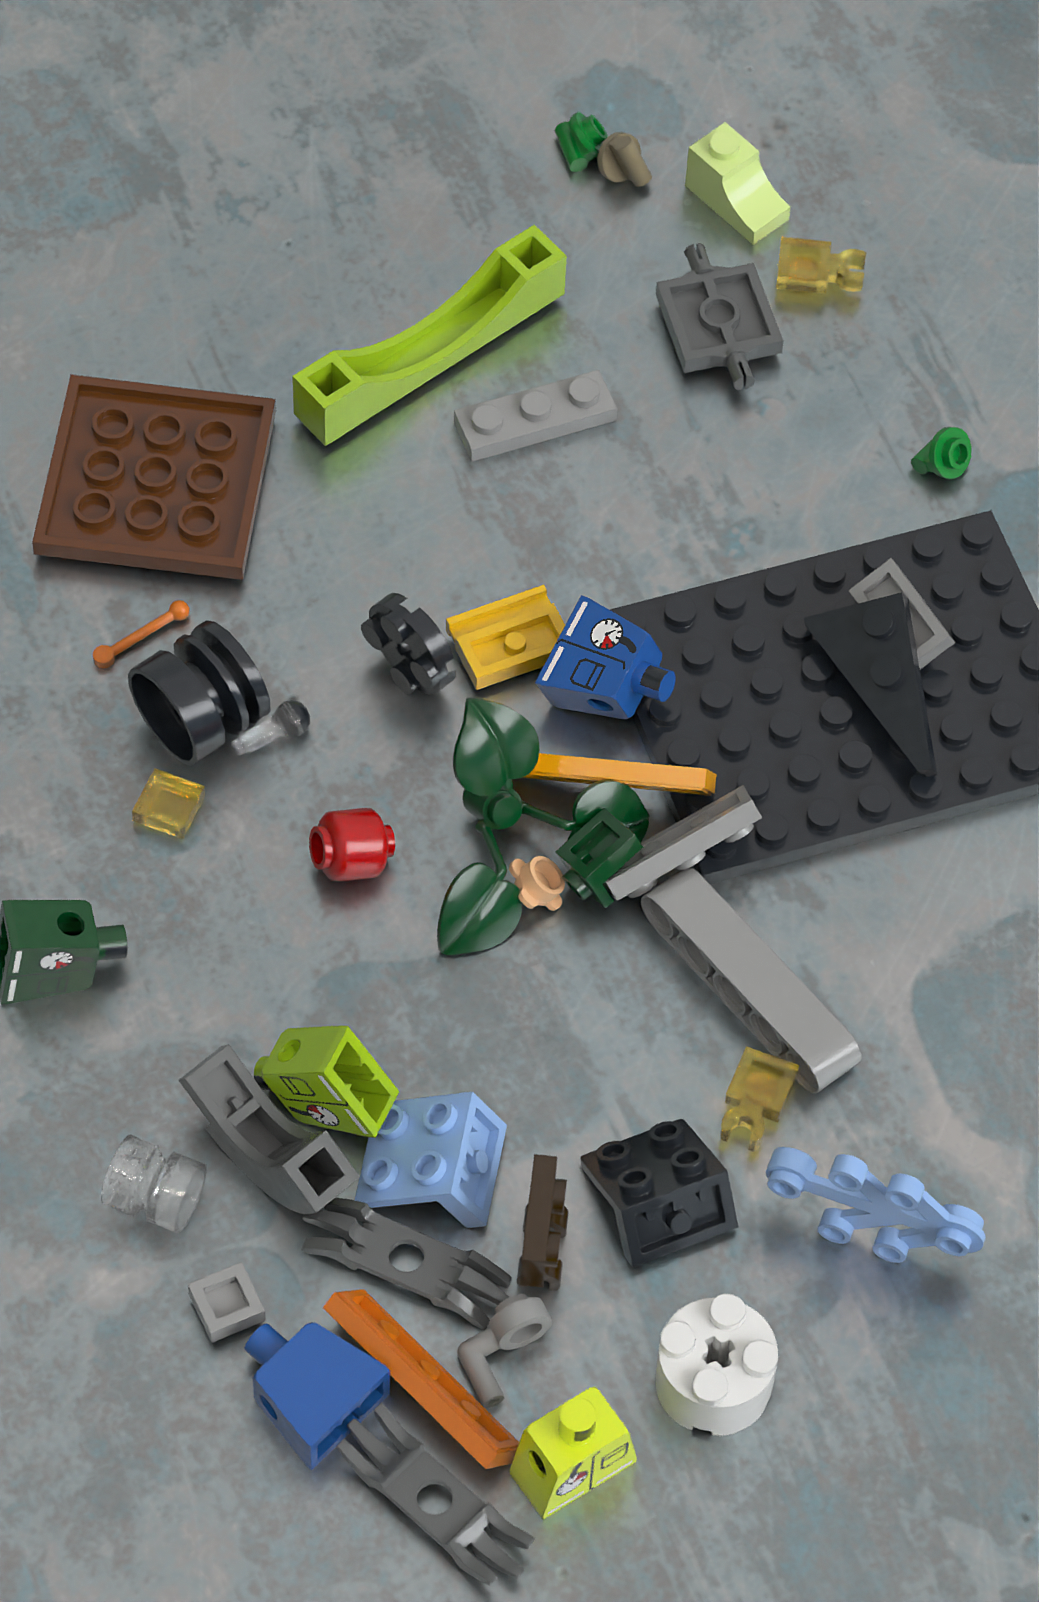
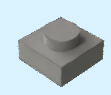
M242 1262L188 1283L189 1296L211 1343L266 1321L265 1309Z

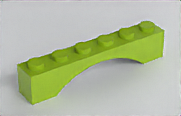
M532 225L494 249L482 266L455 294L415 325L391 338L370 346L352 350H333L292 376L293 414L327 446L564 295L567 255L536 225Z

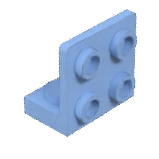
M473 1091L394 1101L376 1138H368L355 1201L367 1203L370 1208L438 1201L466 1228L486 1226L507 1124Z

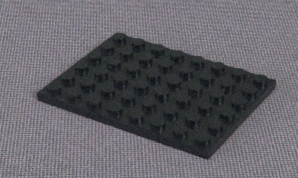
M992 510L609 609L649 633L663 653L659 666L673 671L676 676L673 692L665 702L643 695L632 716L651 763L704 768L717 774L715 794L711 793V796L663 791L675 822L683 820L744 785L762 816L761 819L753 823L754 827L747 835L734 842L726 843L724 840L705 850L704 858L693 865L694 869L709 884L1039 794V610ZM890 558L899 566L955 641L953 645L920 669L937 775L926 777L917 771L804 623V617L858 604L848 590Z

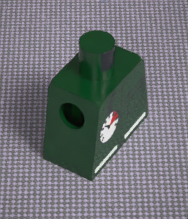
M86 900L2 901L0 910L1 1005L88 989L93 983L97 961L127 957L128 944L124 925L96 927L92 905Z

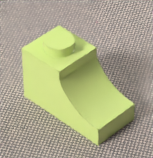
M726 122L689 146L685 186L752 245L789 220L791 207L780 197L766 177L760 164L759 150Z

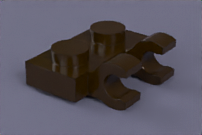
M534 1154L529 1202L525 1206L523 1232L525 1235L523 1252L519 1258L516 1280L519 1287L532 1286L543 1288L544 1280L549 1282V1290L557 1291L561 1285L563 1263L558 1258L560 1238L566 1236L569 1211L564 1206L567 1180L556 1178L558 1156Z

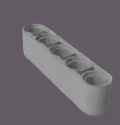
M690 867L680 870L642 897V909L655 930L803 1088L812 1094H817L860 1063L862 1060L861 1051L851 1033L695 869Z

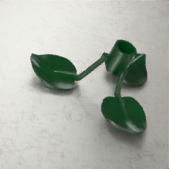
M481 698L466 699L463 723L453 753V770L457 782L464 788L462 800L465 809L479 819L475 829L482 834L495 865V871L484 863L476 862L462 869L451 882L442 903L437 927L438 950L445 955H457L490 949L506 940L519 923L523 904L518 897L520 890L512 882L503 880L507 874V867L492 833L493 829L511 827L520 819L521 814H526L562 830L571 831L568 837L569 840L603 808L633 832L640 843L649 826L650 815L636 792L626 784L611 779L593 782L578 795L572 809L573 821L555 816L521 800L519 794L512 789V779L522 778L531 773L535 768L540 752L537 732L526 718L510 707Z

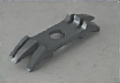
M334 1198L324 1206V1209L328 1211L319 1210L317 1213L304 1214L303 1216L304 1221L343 1237L352 1245L349 1248L343 1239L310 1237L305 1239L301 1251L333 1258L352 1270L360 1268L431 1299L434 1306L449 1309L460 1314L483 1331L488 1327L490 1318L456 1289L473 1293L496 1305L509 1298L505 1292L491 1281L508 1288L512 1277L492 1261L473 1249L464 1251L388 1219L374 1212L367 1203ZM357 1220L360 1221V1222H362L363 1225H362V1226L359 1225L358 1222H357ZM412 1244L422 1251L424 1260L413 1271H400L390 1262L389 1256L391 1251L398 1245Z
M381 1403L375 1408L374 1415L388 1437L401 1452L400 1455L384 1445L355 1418L347 1425L355 1440L382 1472L374 1468L345 1439L336 1446L343 1458L370 1488L378 1489L453 1557L458 1567L487 1585H491L497 1580V1575L465 1549L469 1544L473 1549L474 1555L495 1569L516 1579L524 1572V1569L508 1556L483 1529L488 1525L492 1535L525 1550L529 1548L535 1538L509 1523L489 1502L485 1504L425 1450L422 1442L405 1431L385 1405ZM430 1484H439L446 1487L453 1498L451 1506L440 1514H429L423 1511L417 1502V1496L422 1488Z

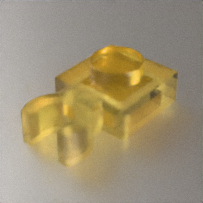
M781 237L776 289L826 294L829 282L836 283L846 291H861L864 273L853 272L848 269L864 270L866 252L859 249H847L840 254L831 253L832 242Z
M746 1046L726 1092L725 1103L734 1106V1108L727 1111L722 1119L720 1140L727 1142L731 1131L735 1127L744 1126L752 1132L748 1150L757 1151L764 1137L765 1121L763 1117L777 1123L779 1122L797 1079L799 1065Z

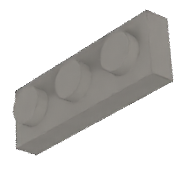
M599 370L454 410V424L471 462L611 423L617 419V407Z
M744 785L642 842L643 848L615 872L606 883L617 901L627 895L629 898L638 897L651 890L657 884L656 878L674 868L684 870L697 864L704 858L705 850L724 840L726 843L741 839L753 829V823L761 819L762 816Z

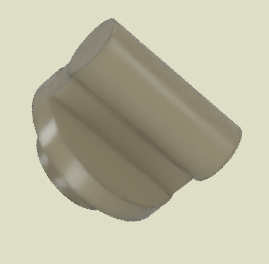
M616 132L605 139L599 150L598 167L606 179L617 183L630 180L637 187L644 186L650 182L652 175L641 156L640 144L633 135L625 132Z

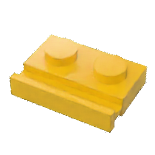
M544 585L446 618V632L448 636L452 637L455 643V650L476 690L543 667L565 627V623L554 603L551 604L547 597V590Z

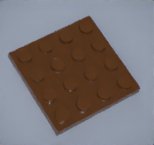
M71 374L33 536V554L243 580L276 414V399Z

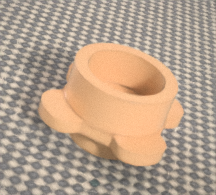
M536 856L528 863L521 859H515L510 863L509 871L516 879L514 884L520 890L518 897L526 907L533 909L539 905L546 906L549 910L555 911L562 905V898L559 894L565 888V881L562 878L561 870L552 860L544 856Z

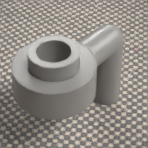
M517 1294L505 1299L495 1308L496 1314L490 1320L489 1328L465 1340L458 1347V1357L484 1408L496 1406L504 1399V1395L485 1357L500 1348L512 1350L528 1345L543 1336L552 1326V1319L543 1301L538 1297L527 1298L525 1294Z

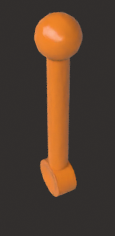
M182 600L174 601L170 604L169 611L114 645H100L96 647L93 651L95 665L102 669L109 668L114 664L115 656L171 621L185 620L190 612L188 604Z

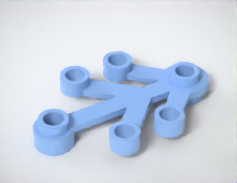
M778 1147L772 1153L765 1172L769 1179L767 1186L772 1192L784 1198L796 1199L800 1197L801 1192L807 1191L854 1208L845 1210L826 1208L824 1210L817 1231L823 1238L831 1242L845 1244L850 1241L855 1229L881 1227L877 1233L872 1250L878 1257L894 1263L905 1261L907 1253L911 1248L936 1246L949 1255L965 1256L968 1253L977 1252L983 1247L986 1238L982 1230L984 1226L983 1218L965 1206L957 1204L941 1206L925 1191L924 1184L913 1176L894 1174L891 1176L888 1187H886L868 1171L867 1164L861 1159L847 1154H840L835 1157L828 1175L829 1179L814 1175L817 1163L811 1156L801 1150L791 1147ZM900 1224H903V1225L908 1226V1227H911V1228L899 1230V1229L894 1228V1227H882V1226H891V1225H900Z

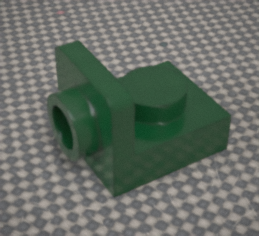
M603 808L556 850L555 853L568 870L562 878L569 888L583 901L591 895L606 909L614 900L603 886V883L638 853L643 846L633 832Z

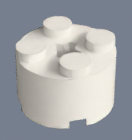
M721 1294L715 1298L700 1299L678 1310L669 1319L661 1332L656 1364V1392L667 1414L685 1428L692 1430L695 1427L712 1431L711 1435H729L752 1425L763 1414L773 1389L778 1362V1347L771 1327L758 1312L744 1304L739 1297L733 1294Z

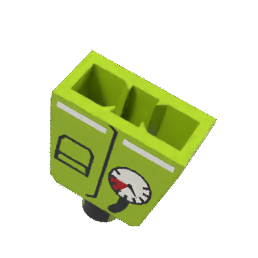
M349 1026L288 1028L281 1033L270 1055L261 1057L254 1067V1079L261 1089L273 1091L298 1121L366 1137L376 1138L400 1092Z

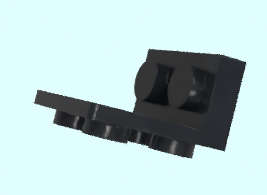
M684 1119L658 1123L648 1131L621 1141L607 1142L597 1150L580 1157L582 1169L615 1210L624 1257L633 1268L738 1228L728 1171Z

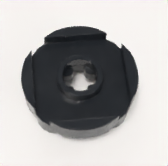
M390 593L370 608L369 619L361 624L362 634L373 648L382 652L392 666L390 669L391 677L403 692L411 694L418 689L425 694L434 695L450 684L456 677V670L448 672L446 666L448 662L454 659L451 648L438 626L420 607L411 613L404 606L400 605L408 598L398 593Z

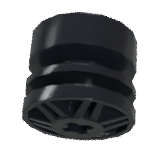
M208 620L196 626L191 635L184 634L179 637L173 644L174 654L169 651L159 650L133 667L128 673L130 692L147 726L173 757L183 764L191 766L219 749L225 743V731L228 734L238 736L249 727V723L256 724L271 712L270 697L265 682L250 656L228 630L215 621Z

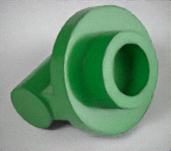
M576 112L570 117V121L558 124L554 130L568 166L574 172L585 169L590 160L595 157L598 158L601 145L608 137L604 127L595 116L589 115L586 117L581 112Z
M958 427L942 428L911 459L912 467L923 475L929 471L946 479H955L961 476L970 463L972 453L971 442L967 433Z

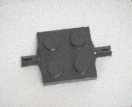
M697 243L695 249L694 244H691L685 249L684 254L692 271L679 278L657 282L655 294L684 373L726 366L733 380L734 388L742 390L744 384L745 389H748L754 384L755 378L747 361L781 354L783 349V338L754 263L734 267L711 266L705 245Z

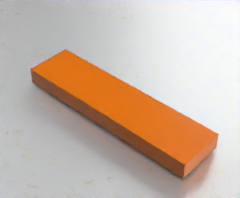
M364 1289L333 1293L323 1306V1309L374 1359L390 1369V1375L485 1469L512 1464L519 1441Z

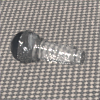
M295 700L282 702L276 711L271 714V718L241 733L238 739L231 742L236 754L240 756L244 753H252L280 737H299L310 725L308 709L301 702Z

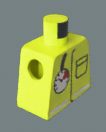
M594 1386L566 1401L529 1424L523 1430L509 1473L542 1520L637 1462V1457L626 1426L598 1388ZM540 1467H545L546 1475L539 1469Z

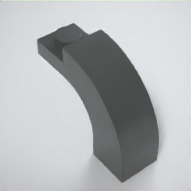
M229 1044L221 1046L178 1080L210 1123L206 1130L220 1148L254 1184L281 1205L302 1214L317 1213L360 1178L326 1130L311 1133L301 1129L271 1102Z

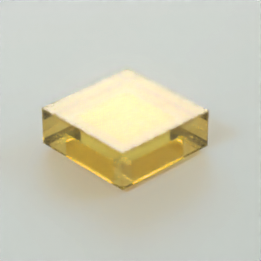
M154 768L132 810V819L134 822L183 839L205 798V786Z

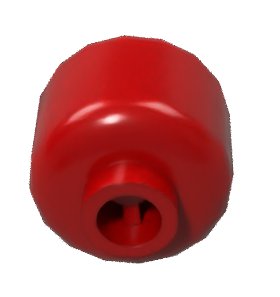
M372 808L326 812L319 820L318 826H314L310 832L309 849L314 867L317 870H322L331 881L376 878L385 869L387 859L394 855V832L390 825H384L380 815Z

